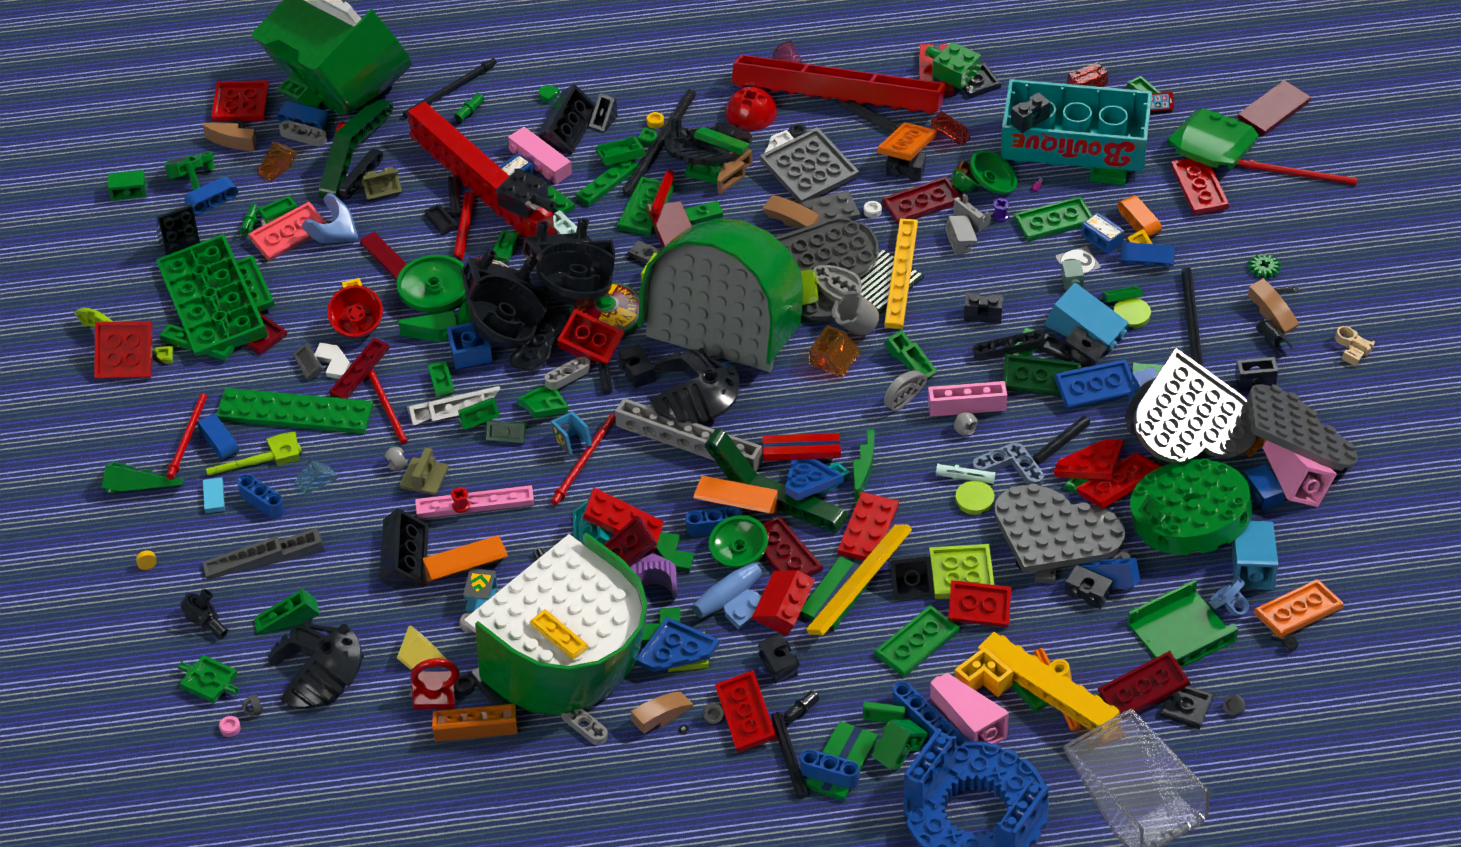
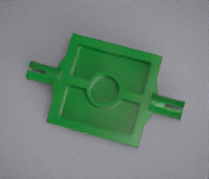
M203 655L193 665H188L183 661L178 665L179 670L186 672V676L180 682V687L213 704L226 691L235 696L239 693L240 688L231 685L238 675L237 670L206 655Z

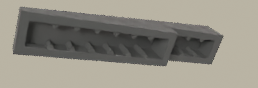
M314 528L282 540L275 536L203 562V567L208 580L324 552L325 548L318 528Z

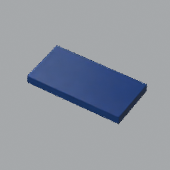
M1125 359L1056 373L1054 378L1067 410L1128 397L1131 390L1130 381H1132V373Z

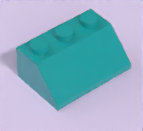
M586 500L573 510V537L584 545L583 534L588 533L601 544H604L615 534L582 518L588 502Z

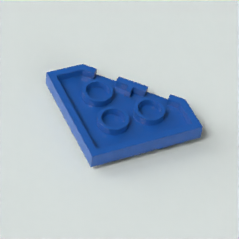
M816 459L792 460L791 469L787 477L788 481L785 485V494L797 501L803 500L805 497L818 494L820 491L843 483L844 476Z
M666 617L638 655L636 665L652 672H657L707 660L713 655L720 642L717 638Z

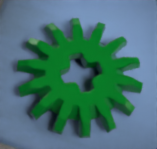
M1263 253V257L1256 254V257H1251L1252 261H1248L1250 265L1248 269H1253L1251 273H1257V277L1264 276L1266 278L1270 276L1272 278L1273 273L1278 275L1279 272L1277 270L1281 271V267H1279L1281 262H1276L1278 258L1271 259L1272 255H1269L1267 258L1265 253ZM1262 263L1269 264L1268 268L1261 266Z

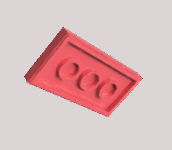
M307 202L249 233L248 237L269 262L312 239L302 228V224L306 219L314 220L320 224L328 223L313 205Z

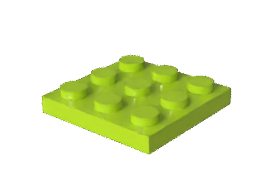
M989 544L929 547L935 599L949 598L951 580L995 585Z

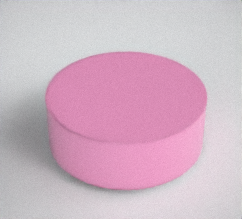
M227 716L219 723L220 732L223 736L233 737L240 732V722L234 716Z

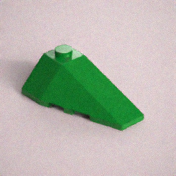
M110 461L106 464L101 487L106 488V492L117 494V491L182 485L185 479L174 477L173 480H169L166 477L167 474L158 473V475H155L153 471L148 469L136 471V466Z

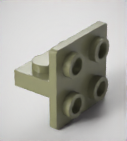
M387 167L382 169L383 172L376 173L375 171L365 173L361 183L364 187L367 201L402 193L397 168Z
M425 447L420 458L413 457L400 483V488L437 495L449 469L448 464L436 462V458L433 456V449Z

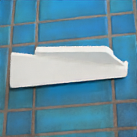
M500 386L407 406V410L413 425L429 419L436 421L457 416L460 409L492 397L494 398L500 390Z

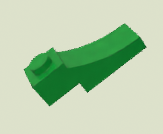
M900 330L885 341L884 346L893 358L900 360L910 371H920L927 376V379L938 372L916 342L912 343L903 330Z

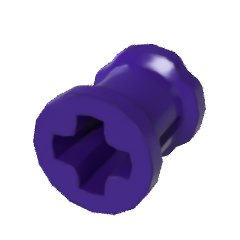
M1002 198L994 200L993 207L995 211L993 212V219L997 222L1007 221L1009 218V213L1007 212L1009 201Z

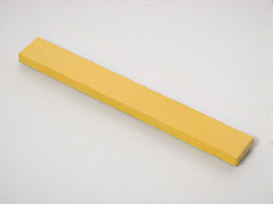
M900 218L884 328L903 329L918 220Z
M894 525L807 627L806 630L809 635H824L909 535L912 531L909 525Z

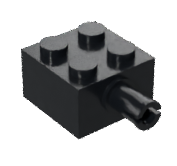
M519 168L496 189L498 205L525 219L538 207L550 212L555 205L553 200L548 199L547 182Z

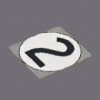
M1087 246L1055 256L1060 264H1062V261L1080 260L1083 273L1101 268Z

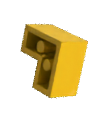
M985 647L958 666L954 673L956 679L975 691L984 685L997 697L1013 685V670Z

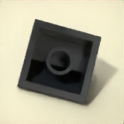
M928 554L888 558L889 577L894 600L934 596L931 561Z

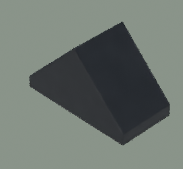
M599 93L589 126L606 132L618 117L617 101L614 97Z

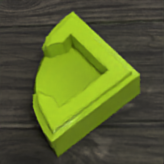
M173 346L154 347L155 356L160 362L173 364Z

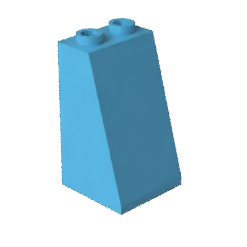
M1074 283L1055 303L1044 325L1066 337L1069 336L1076 326L1085 331L1087 337L1093 341L1098 340L1107 347L1106 352L1107 350L1111 351L1116 346L1118 338L1121 340L1127 333L1125 328L1129 322L1077 283Z
M1250 521L1246 530L1232 542L1233 578L1239 576L1245 582L1241 589L1274 590L1278 558L1273 522Z

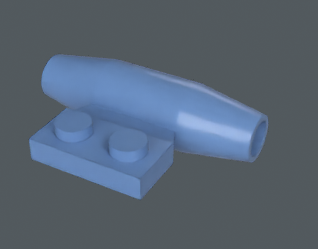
M751 563L730 573L710 587L692 605L696 616L704 618L724 609L725 617L738 630L754 620L751 617L761 596L756 591L749 590V588L762 576L760 567L756 563Z

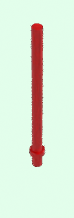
M1251 159L1250 161L1240 160L1238 163V167L1249 168L1248 170L1257 169L1357 185L1358 178L1259 163Z
M372 369L368 377L401 445H405L408 443V440Z
M201 393L174 459L168 466L166 477L169 480H173L175 474L180 470V462L207 399V395Z
M611 413L591 441L592 446L586 448L561 487L555 490V495L551 500L553 505H558L560 500L565 498L567 490L615 421L616 417L614 414Z

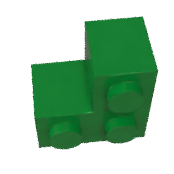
M891 720L885 725L884 733L881 739L874 745V752L871 756L890 770L900 769L910 751L920 750L928 732L911 720Z

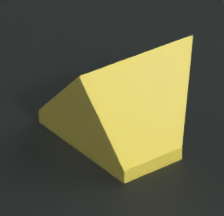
M408 627L397 656L398 660L409 669H413L424 660L433 658L446 659L426 637L414 627Z

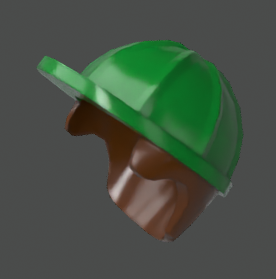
M962 161L954 168L952 182L960 191L969 192L977 186L982 188L973 177L968 162Z

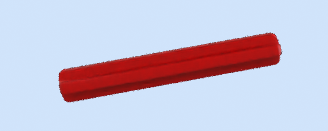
M667 170L651 206L650 212L652 214H660L674 180V171Z

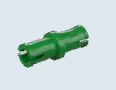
M477 93L471 100L466 101L463 107L454 114V118L459 123H462L470 114L475 113L476 108L485 102L483 95Z
M256 204L250 205L248 213L243 217V224L239 230L241 235L245 230L243 236H248L253 226L257 223L258 208L260 207L258 206L255 211Z

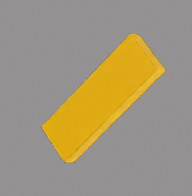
M546 609L530 620V625L571 660H575L588 650V644Z

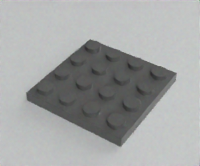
M818 127L760 155V161L800 203L814 199L859 177V170Z

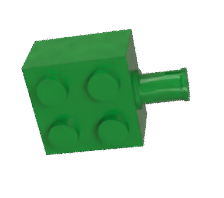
M953 41L943 51L931 45L925 51L926 56L934 59L932 76L958 89H962L981 71V55Z

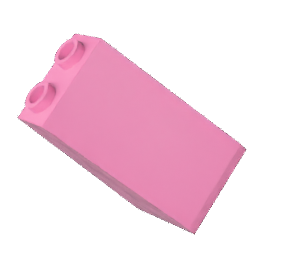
M1266 440L1263 449L1287 499L1318 507L1337 474L1329 467Z
M949 673L938 676L930 682V704L971 742L978 741L997 744L1007 738L1009 713L1005 709Z

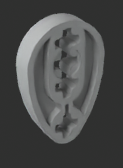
M818 265L813 269L815 275L818 276V289L833 302H839L844 297L843 293L848 290H855L861 294L862 283L859 276L854 272L831 265Z
M914 370L897 377L885 393V406L893 411L902 409L920 392L927 382V376L920 371Z

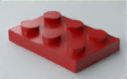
M951 580L948 621L1008 627L1011 587Z

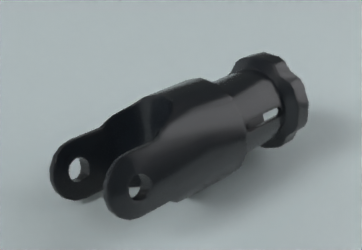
M1269 318L1262 319L1257 324L1256 330L1265 336L1266 342L1279 356L1282 357L1276 349L1278 344L1285 342L1293 349L1290 342L1279 329L1273 327Z

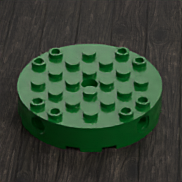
M1195 459L1162 466L1147 474L1136 485L1130 498V508L1136 534L1144 539V543L1151 548L1175 555H1189V552L1201 551L1202 554L1217 550V546L1225 542L1230 544L1246 530L1252 517L1250 490L1246 479L1236 469L1227 464L1208 459ZM1148 494L1154 496L1165 505L1162 511L1173 517L1170 525L1165 522L1162 523L1158 519L1156 522H1152L1138 512Z

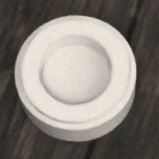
M876 201L865 203L864 215L866 217L877 218L881 215L882 206Z

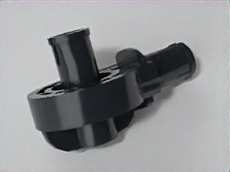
M202 589L199 595L187 593L180 603V607L185 613V618L198 626H202L204 629L209 628L218 639L224 638L229 630L219 622V616L215 612L213 605L209 602L213 598V593L208 589Z

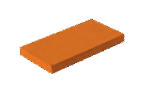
M904 122L878 146L877 153L911 161L936 137L937 130Z
M1317 579L1255 608L1254 614L1281 638L1342 609L1344 603Z

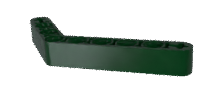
M374 98L335 133L319 187V197L324 198L328 193H332L338 199L340 198L338 196V188L347 176L354 148L391 116L393 102Z
M715 429L706 441V450L729 481L778 490V511L832 533H837L846 521L848 515L844 509L813 496L797 501L785 494V485L758 475L725 431Z

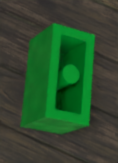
M144 170L108 173V191L111 201L146 198L147 181Z

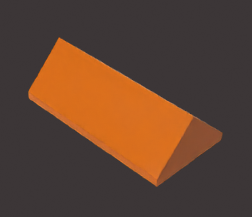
M701 476L693 497L694 499L777 514L778 490Z
M499 535L423 558L427 582L502 560L508 557V554Z
M516 704L433 711L432 729L435 742L518 734Z

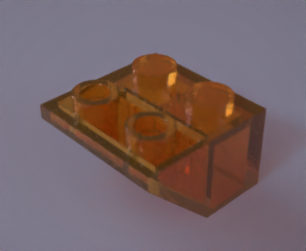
M827 325L809 349V365L843 378L859 356L860 349L844 331Z

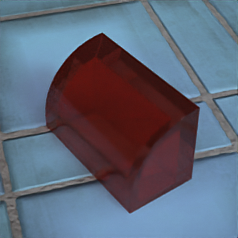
M940 111L929 122L932 128L959 145L965 144L971 139L967 127L943 111Z

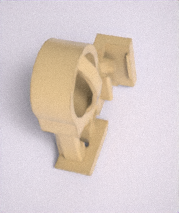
M1347 326L1339 327L1335 335L1337 343L1349 348V350L1344 351L1341 359L1356 367L1363 355L1368 356L1375 344L1374 340L1370 342L1358 335L1357 331ZM1340 334H1345V335L1349 336L1350 338L1343 337V336L1340 335Z

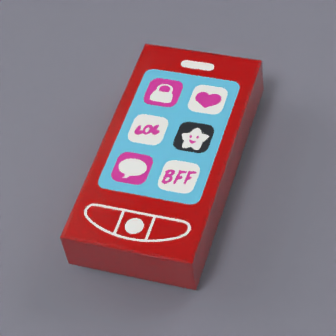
M1173 92L1152 93L1150 111L1174 109Z

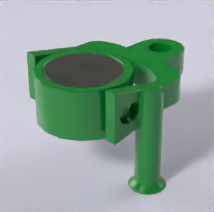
M212 151L167 159V162L164 163L167 176L170 179L189 174L193 187L192 191L200 188L194 169L203 165L204 170L215 168Z

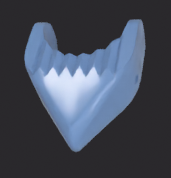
M328 193L324 197L325 204L331 210L332 223L320 224L314 220L306 219L302 224L304 231L320 243L352 242L358 239L350 210L332 193Z

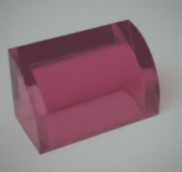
M792 40L780 44L772 55L773 59L802 63Z

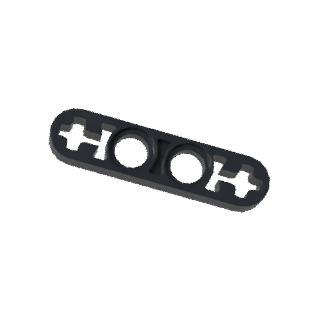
M372 148L339 185L338 196L349 199L362 185L361 181L365 173L374 171L383 159V152Z
M1036 330L981 342L974 345L972 351L976 360L983 361L1005 356V354H1015L1041 348L1045 345L1046 339L1042 331Z

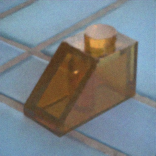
M272 142L257 173L268 181H273L290 169L297 152L285 144Z

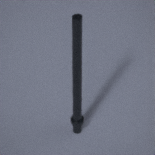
M492 58L487 62H482L479 67L404 111L403 116L408 118V110L424 101L429 105L482 72L489 71L490 67L497 64V61Z

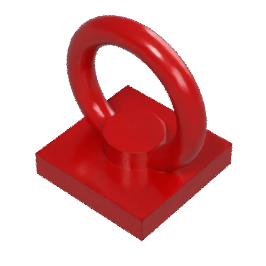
M433 658L418 663L412 669L410 680L413 709L455 708L453 685L458 681L460 675L456 664L447 659ZM436 666L444 667L450 670L421 672L424 669Z

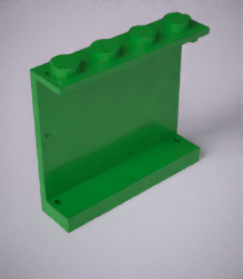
M1196 579L1189 583H1184L1173 591L1166 592L1161 597L1151 599L1146 604L1135 607L1128 613L1127 625L1151 654L1156 658L1171 651L1181 668L1237 641L1238 628L1234 623L1226 627L1196 592Z

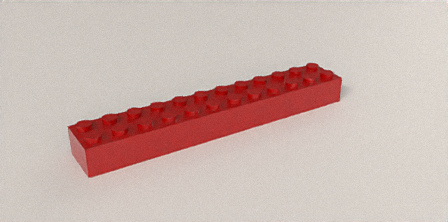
M742 54L734 61L732 71V83L739 87L749 85L760 89L770 88L774 92L784 90L789 94L804 93L805 96L809 97L819 95L824 99H832L833 97L839 98V101L844 102L854 100L858 104H866L868 102L873 103L874 106L889 105L893 109L903 107L909 111L923 110L928 114H934L939 111L943 104L945 83Z
M424 101L408 110L409 134L412 140L417 141L445 169L447 168L452 175L457 176L465 187L471 189L476 197H480L486 206H490L519 235H522L524 238L536 236L538 221H541V223L542 221L548 222L547 235H555L553 213L538 207L525 219L498 205L496 189L509 175Z

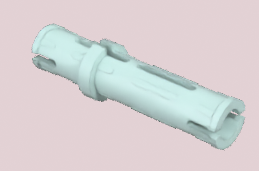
M937 464L936 476L950 477L953 480L981 481L994 484L996 473L962 468L959 465Z

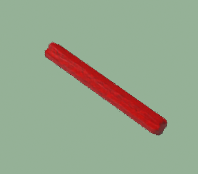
M466 192L464 195L453 254L457 260L464 258L475 198L473 192Z

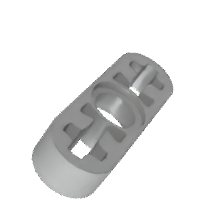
M283 121L279 125L282 137L314 146H322L327 142L326 132L322 129L293 121ZM300 132H307L305 135H299Z
M578 357L550 371L545 375V386L551 390L559 389L589 373L590 360L586 357Z
M583 709L573 710L574 715L570 712L567 714L562 713L561 718L592 744L602 745L607 741V729ZM582 721H587L590 723L586 727H581L578 725Z

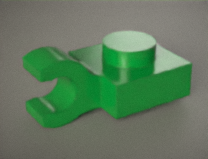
M1149 494L1138 511L1152 522H1156L1158 519L1160 522L1170 525L1173 520L1172 516L1162 511L1165 505Z

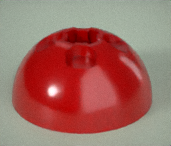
M746 87L738 90L730 97L726 105L725 116L727 121L735 125L736 128L741 127L743 130L756 131L768 127L775 121L777 107L773 98L766 91L756 87Z
M353 285L345 287L333 295L328 304L327 315L331 326L339 334L348 338H362L374 332L379 326L383 315V306L379 296L373 290L364 286Z

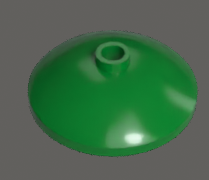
M980 150L975 152L970 158L972 175L986 190L995 194H1009L1016 188V174L1010 164L1001 156L990 151Z
M743 515L732 516L716 525L709 537L711 555L718 563L729 568H742L757 562L763 556L768 546V535L762 523L755 518Z

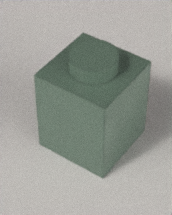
M1080 260L1062 261L1061 277L1065 290H1068L1074 283L1083 288L1084 273Z

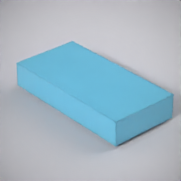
M222 477L203 480L205 513L225 511Z

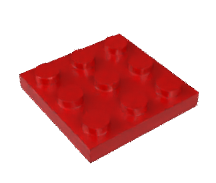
M269 80L217 81L212 122H229L231 120L265 121Z
M152 321L95 322L94 378H152Z

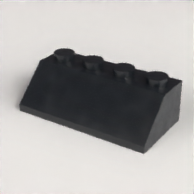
M573 84L561 92L536 136L556 151L572 154L590 124L596 104Z
M399 508L383 519L379 581L395 589L423 588L426 586L423 558L427 557L429 524Z

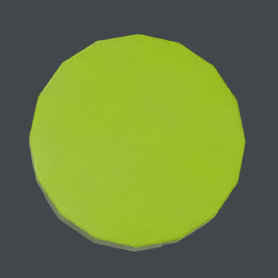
M1138 298L1120 300L1115 304L1113 310L1129 322L1126 328L1128 326L1133 327V329L1141 328L1149 322L1151 316L1149 305Z
M969 481L959 486L956 491L955 502L961 511L971 515H979L992 508L995 494L988 484L981 481Z

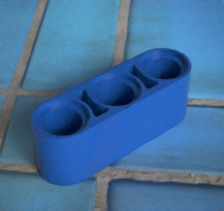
M286 101L277 115V119L280 122L293 121L322 130L330 118L329 114L324 110Z
M222 177L191 191L185 196L184 201L187 205L192 204L194 214H202L232 200L238 195L239 190L229 177Z
M1124 242L1121 245V263L1161 267L1174 266V246Z
M215 413L196 422L200 433L221 460L239 452L235 439Z
M249 474L241 475L237 479L242 499L271 518H279L284 514L282 496L278 492Z
M727 506L690 511L685 517L686 532L692 537L710 535L717 524L729 517L742 515V510L739 507Z
M811 749L803 751L800 755V770L806 777L845 788H854L859 783V766L854 761Z

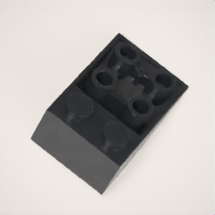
M192 204L157 216L156 231L159 243L166 255L200 243Z

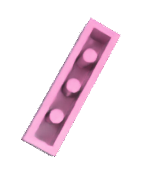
M523 127L508 137L509 150L513 154H519L533 163V169L544 175L547 180L558 184L572 174L571 161L527 128Z
M1005 381L928 387L930 417L957 415L962 412L1006 411L1007 392Z

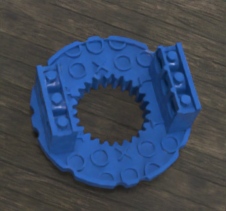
M938 728L904 773V817L908 819L907 828L912 838L920 847H1030L1041 838L1040 831L1046 827L1049 813V786L1044 783L1038 771L1028 760L1020 759L1017 753L1011 749L1004 750L997 744L978 741L964 742L961 746H956V737H950ZM975 786L979 790L987 788L988 793L994 791V796L1000 795V801L1004 802V807L1006 808V815L1000 823L997 822V827H994L993 832L986 830L985 835L981 832L974 835L972 831L965 834L964 829L957 831V826H951V820H947V813H945V806L948 805V800H952V794L958 795V790L965 792L966 787H969L971 790H974Z

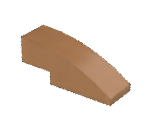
M203 123L205 138L232 149L255 150L257 141L254 129L239 128L238 123Z
M749 149L741 155L733 152L734 161L723 164L717 179L719 194H722L745 177V169L753 164L752 150Z
M772 195L763 207L769 218L782 220L784 225L796 228H804L816 224L821 218L814 211L775 195Z
M1264 278L1249 286L1248 297L1260 307L1259 313L1265 318H1269L1271 323L1283 334L1299 326L1288 305Z
M681 691L665 694L631 711V721L645 734L657 725L662 728L691 709L693 703Z

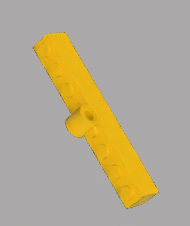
M995 632L978 647V651L985 647L1013 670V680L1102 739L1106 740L1122 724L1120 712L1115 706L1108 705L1098 695L1089 693L1084 686L1072 682L1070 667L1067 661L1057 659L1052 661L1050 665H1046L1037 656L1028 654L1021 646L1014 645L1004 635L1000 636Z

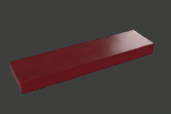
M375 231L359 239L360 244L397 281L399 273L407 263Z
M373 338L330 389V396L348 399L390 349L389 345Z

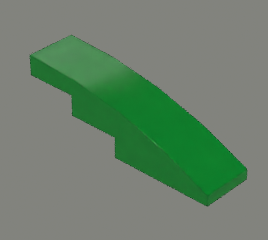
M867 430V444L860 445V459L853 460L855 502H858L861 492L865 491L872 473L874 430Z

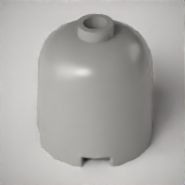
M850 290L844 292V297L839 302L835 301L832 317L835 318L836 323L855 335L863 336L871 333L879 321L877 308L857 291Z

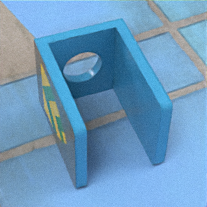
M574 412L551 421L555 442L569 456L573 454L569 437L575 434L589 447L592 446L587 424ZM569 423L568 430L564 431L561 425Z
M470 568L463 593L464 598H468L465 608L466 612L473 613L496 594L498 588L496 571Z

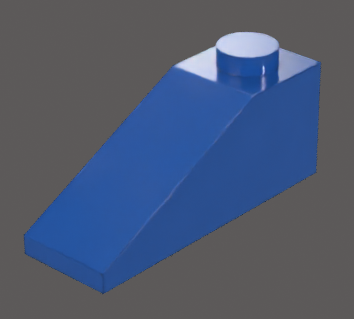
M1136 558L1104 559L1077 564L1080 567L1113 580V588L1131 590L1141 581Z

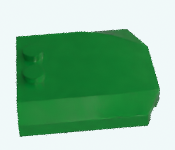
M1202 108L1194 111L1168 138L1167 145L1170 147L1172 144L1179 155L1207 166L1218 168L1219 165H1228V169H1233L1257 142L1259 135L1250 125L1239 122L1234 118L1223 116L1218 112Z

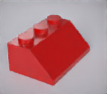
M798 570L773 571L751 618L788 636L815 579Z

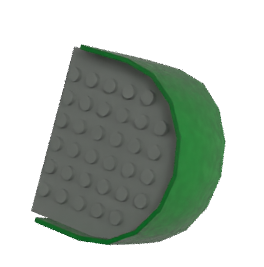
M723 218L697 223L673 238L647 264L640 287L638 327H642L647 321V337L688 349L699 350L704 348L709 355L771 372L774 358L801 323L804 295L801 270L789 249L764 229L746 221Z

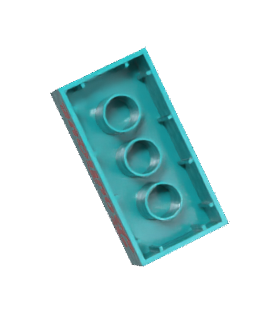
M1009 79L1002 125L1001 157L1018 163L1030 161L1048 163L1052 166L1063 164L1083 166L1087 169L1096 167L1128 170L1127 172H1144L1152 91ZM1039 92L1050 101V118L1021 133L1010 124L1011 108L1019 103L1028 102L1029 97ZM1038 112L1033 114L1032 119H1034L1037 116Z

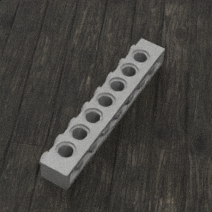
M623 398L615 410L617 427L714 460L706 450L705 443L715 429L697 423H690V421L679 423L677 419L672 418V421L657 414L653 408ZM729 435L756 472L762 463V446Z

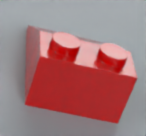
M574 309L557 341L559 349L574 356L586 357L589 360L608 364L625 331Z

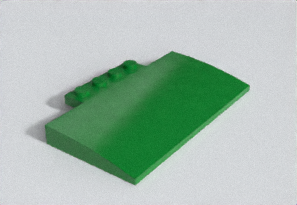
M224 234L156 259L195 356L210 354L212 350L223 351L232 345L235 348L268 336L259 312L274 307L273 298L254 256L251 255L236 261Z

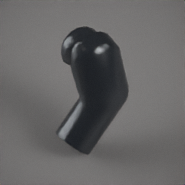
M1272 632L1271 640L1281 641L1289 651L1297 649L1298 642L1293 634L1290 633L1279 638Z

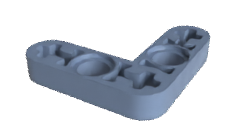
M1020 443L1008 444L978 456L973 460V469L994 472L1012 464L1027 485L1037 484L1042 486L1044 474ZM1002 457L1004 460L995 461L994 458ZM1028 463L1030 466L1024 468L1021 467L1020 464Z

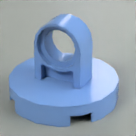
M1238 576L1230 580L1233 583L1232 585H1224L1210 598L1211 601L1208 603L1213 609L1224 605L1234 616L1243 615L1248 611L1249 604L1239 592L1245 582ZM1236 601H1240L1243 605L1241 612L1236 611L1234 608Z

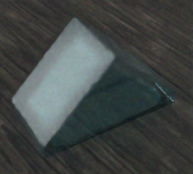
M309 460L295 480V485L306 496L338 479V476L328 464Z

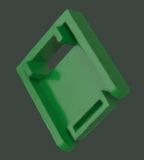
M635 136L595 147L596 153L605 165L645 157L644 147Z

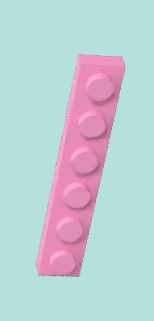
M532 485L468 493L467 500L470 502V508L464 513L534 505ZM451 495L415 499L418 519L464 514L453 510L452 504L454 501Z

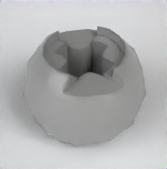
M962 412L956 416L954 429L962 436L972 435L978 425L977 418L969 412Z
M400 447L389 448L384 455V459L386 458L389 462L388 467L393 471L402 470L408 462V459L404 458V451Z

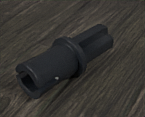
M810 690L803 698L797 699L795 704L784 713V718L790 723L801 714H806L808 709L819 701L818 694Z

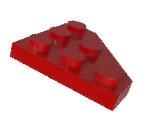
M1104 439L1059 459L1054 469L1055 477L1112 480L1124 449V440Z

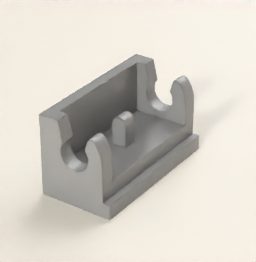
M963 194L962 202L959 197L954 199V214L957 216L968 215L972 228L977 232L992 224L991 214L986 211L984 215L968 203L967 195Z
M968 215L948 217L945 231L954 254L973 251L972 247H966L967 245L977 244V238Z

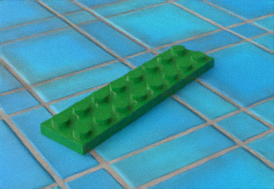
M225 388L216 415L220 421L366 434L373 410V401Z

